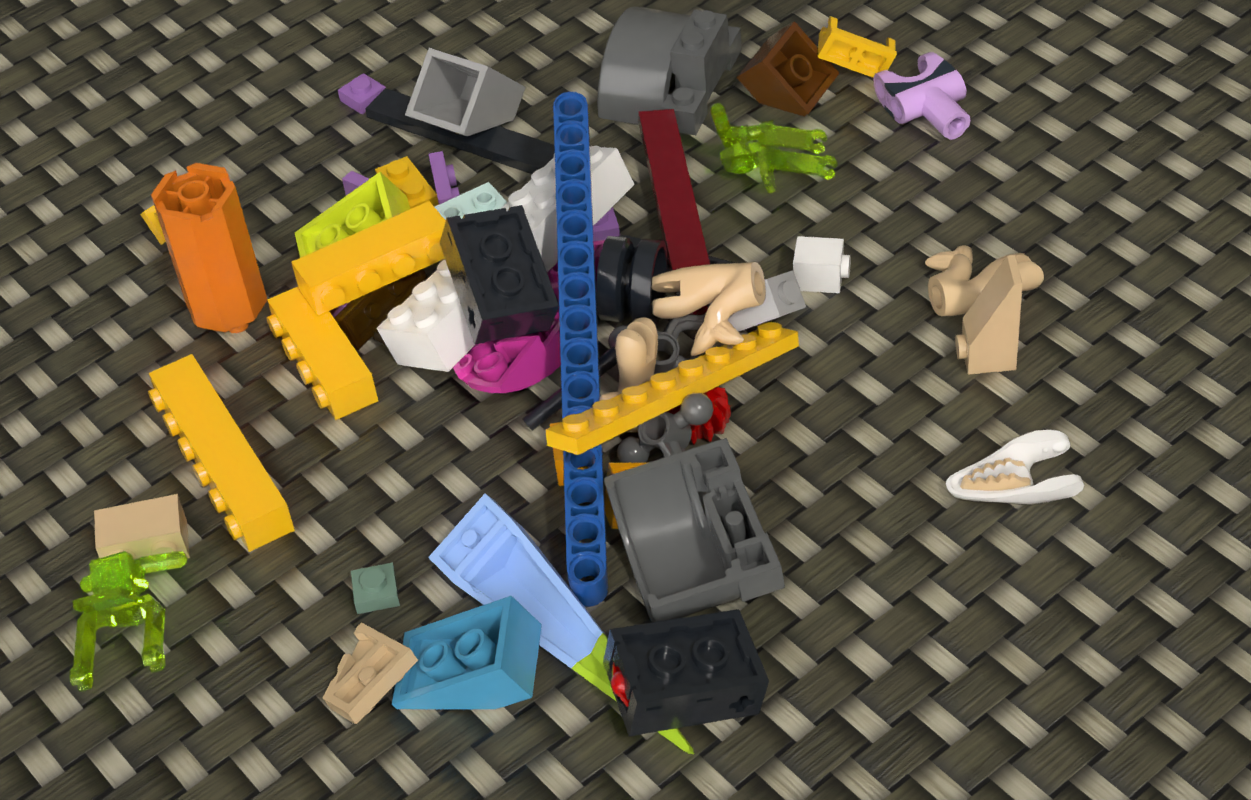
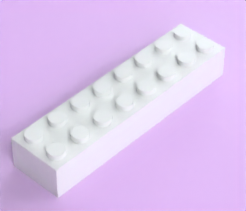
M590 147L593 226L635 185L617 148ZM555 153L554 158L544 167L536 170L531 176L532 179L523 188L512 193L508 198L509 201L502 207L508 211L509 207L523 206L547 272L558 262ZM443 260L437 266V270L426 281L415 286L412 291L413 294L401 305L394 307L388 313V318L377 327L379 334L398 365L449 372L475 345L446 260Z

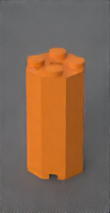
M195 163L187 166L188 173L177 176L176 171L167 173L154 189L151 197L192 321L200 328L220 332L241 333L248 328L250 322L255 321L267 302V296L236 187L233 181H230L224 167Z

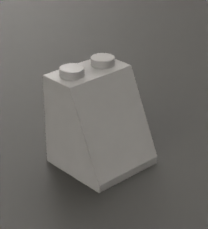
M429 48L405 115L464 136H470L513 121L526 87L488 66Z

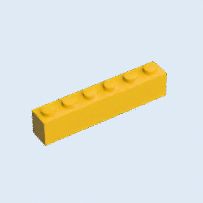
M193 354L150 372L149 376L153 389L148 391L149 397L157 412L165 411L166 414L162 415L171 436L174 437L179 434L180 439L177 442L186 461L194 459L196 464L192 465L201 486L209 485L211 487L208 495L217 513L226 512L227 516L224 517V521L234 540L241 538L248 551L251 552L295 531L287 503Z

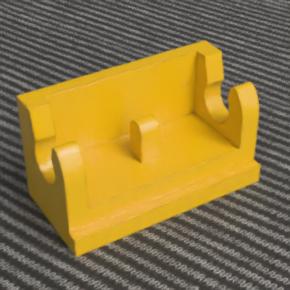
M832 16L829 17L828 28L822 27L819 33L818 58L873 78L875 73L883 70L888 71L897 55L895 39L887 37L885 46L837 28L838 19Z

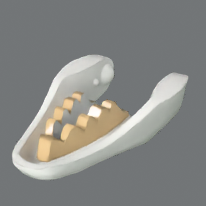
M1038 430L1017 437L990 456L954 473L946 480L948 491L954 497L962 500L1030 505L1075 496L1083 490L1084 483L1081 476L1072 474L1050 478L1034 485L1030 474L1033 463L1061 455L1070 448V441L1067 435L1057 430Z

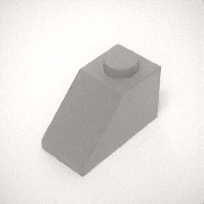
M793 270L765 279L766 295L762 305L737 311L729 317L728 321L738 332L806 308Z

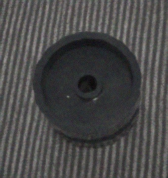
M607 236L600 253L596 281L597 313L600 320L623 322L630 312L633 321L646 317L651 319L655 325L658 324L660 318L653 315L652 302L659 298H665L666 293L657 292L651 287L652 277L668 272L665 241L642 239L637 247L634 248L630 238Z

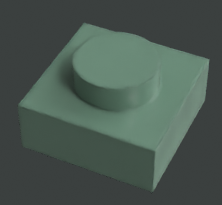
M393 562L351 570L354 604L357 614L400 606Z

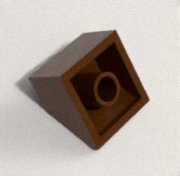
M794 21L766 40L737 76V79L760 104L800 116H806L833 83L839 72L831 62L817 57V46Z

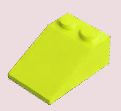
M381 172L377 173L295 232L300 258L410 210L407 196Z

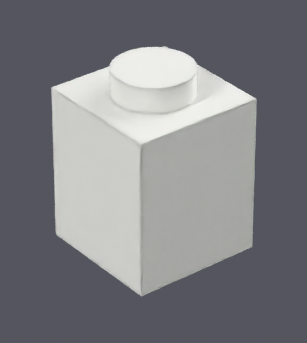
M797 236L793 271L800 291L840 293L842 278H849L851 255H844V239Z

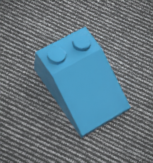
M508 596L405 632L403 645L412 650L418 661L395 684L391 705L396 709H498L532 698L542 624L514 597Z

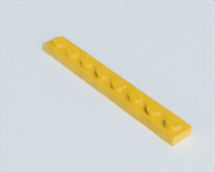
M776 322L762 323L758 326V329L748 334H743L744 341L740 344H725L721 347L709 348L702 356L693 360L682 361L678 364V367L666 373L654 374L649 381L638 386L627 387L622 390V394L609 400L597 401L592 405V408L582 413L564 417L562 422L546 429L547 446L579 455L681 405L682 400L691 393H705L798 347V331L782 328V325Z

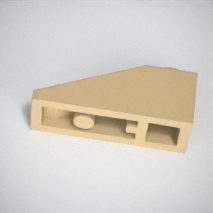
M1007 255L964 315L962 335H956L955 337L957 358L965 360L968 375L1016 370L1023 282L1015 255Z

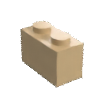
M178 494L94 510L95 548L106 575L190 558L187 519Z

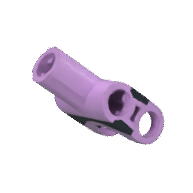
M928 52L918 58L920 75L903 77L887 70L875 73L873 80L876 95L885 110L899 124H904L924 116L949 140L960 137L969 127L970 116L956 103L966 97L964 80L951 64L936 53Z

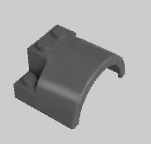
M637 6L626 9L616 21L603 55L598 83V117L639 125L638 111L674 109L679 133L696 136L708 114L707 102L724 70L731 71L742 50L741 29L728 26L727 15L707 10L694 9L691 15ZM673 73L675 75L676 90H674L673 94H668Z
M727 438L604 478L621 539L639 592L652 622L683 618L739 598L744 602L785 588L781 564L768 534L763 531L743 484L740 468ZM699 491H703L706 493L703 496L706 516L698 494Z

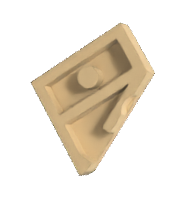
M360 623L354 632L359 641L352 656L351 654L343 655L337 667V675L330 682L323 696V700L332 711L354 724H357L365 715L371 712L382 697L418 661L410 648L363 623Z

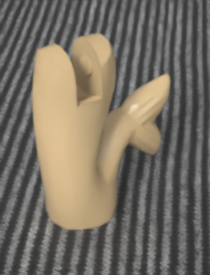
M962 245L954 251L940 252L925 261V265L942 271L930 277L928 283L930 302L936 314L939 316L966 314L1006 256L990 263L971 280H969L973 262L971 247ZM1024 253L1009 254L1016 256L1023 282L1022 292L1038 288L1044 280L1042 269Z
M757 262L691 266L652 277L651 288L653 290L665 293L680 291V296L659 298L652 302L653 315L658 318H680L711 303L706 312L704 322L695 336L691 356L705 353L716 342L726 345L742 343L744 338L728 319L737 311L762 305L766 295L763 271Z
M646 317L635 319L629 324L627 329L622 330L617 335L615 349L619 369L618 391L602 394L599 401L609 400L622 394L623 389L641 385L649 381L651 376L654 375L658 350V333L651 319ZM638 426L626 432L636 433L638 432Z

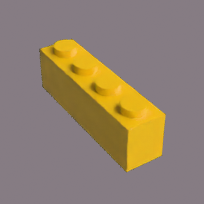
M428 201L294 260L291 263L299 290L317 316L437 263L445 259L440 246V240L446 220L432 203Z
M298 286L267 299L272 314L266 317L268 325L275 338L282 336L281 343L290 361L295 359L298 361L296 366L305 385L312 383L313 395L321 409L327 407L334 419L338 420L378 402L371 372L330 311L317 316L300 292Z

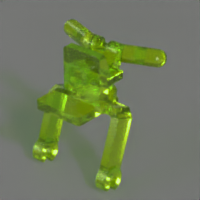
M715 103L711 106L710 112L714 125L725 150L720 152V158L727 172L745 174L751 172L753 168L759 167L761 179L768 193L776 192L773 168L776 170L817 175L823 179L835 177L836 174L833 169L824 170L826 165H831L833 168L838 166L837 160L834 157L782 151L778 148L779 146L807 150L815 154L825 151L824 144L821 142L814 144L813 141L815 139H821L823 142L827 141V135L823 130H804L776 126L773 120L754 126H730L725 107L721 103Z
M123 551L90 562L91 574L81 579L80 588L86 593L93 592V595L73 600V609L83 612V614L77 621L74 665L70 669V682L72 686L78 685L80 692L92 688L96 631L105 626L110 628L116 626L129 627L145 622L144 648L142 651L143 664L145 667L150 666L152 673L165 668L163 652L165 609L150 594L143 596L139 594L149 589L148 581L144 580L145 573L185 566L187 556L184 552L173 551L134 559L131 553Z

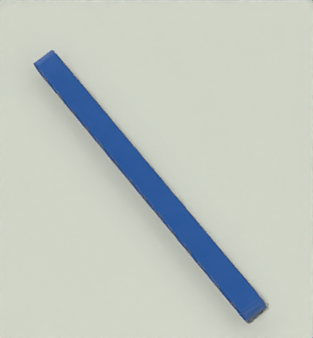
M577 92L562 93L554 100L553 104L562 419L568 415L579 414L592 408V405L600 399L589 117L587 100L582 94ZM602 444L579 455L563 451L568 584L582 605L587 607L598 605L605 599L608 593ZM583 466L590 467V468L584 469V470H582V469H577V468L583 467ZM583 502H590V503H592V504H590V505H588V506H579V505H578V504L583 503ZM583 539H592V540H594V541H592L591 543H586V544L579 542V541H581V540H583ZM586 576H592L596 578L593 581L584 582L580 580L581 578Z

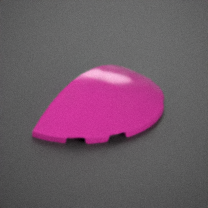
M605 240L594 242L596 281L600 253ZM557 262L547 274L559 304ZM559 308L548 331L475 344L453 367L458 378L463 380L472 389L478 391L508 393L535 385L551 375L561 366Z

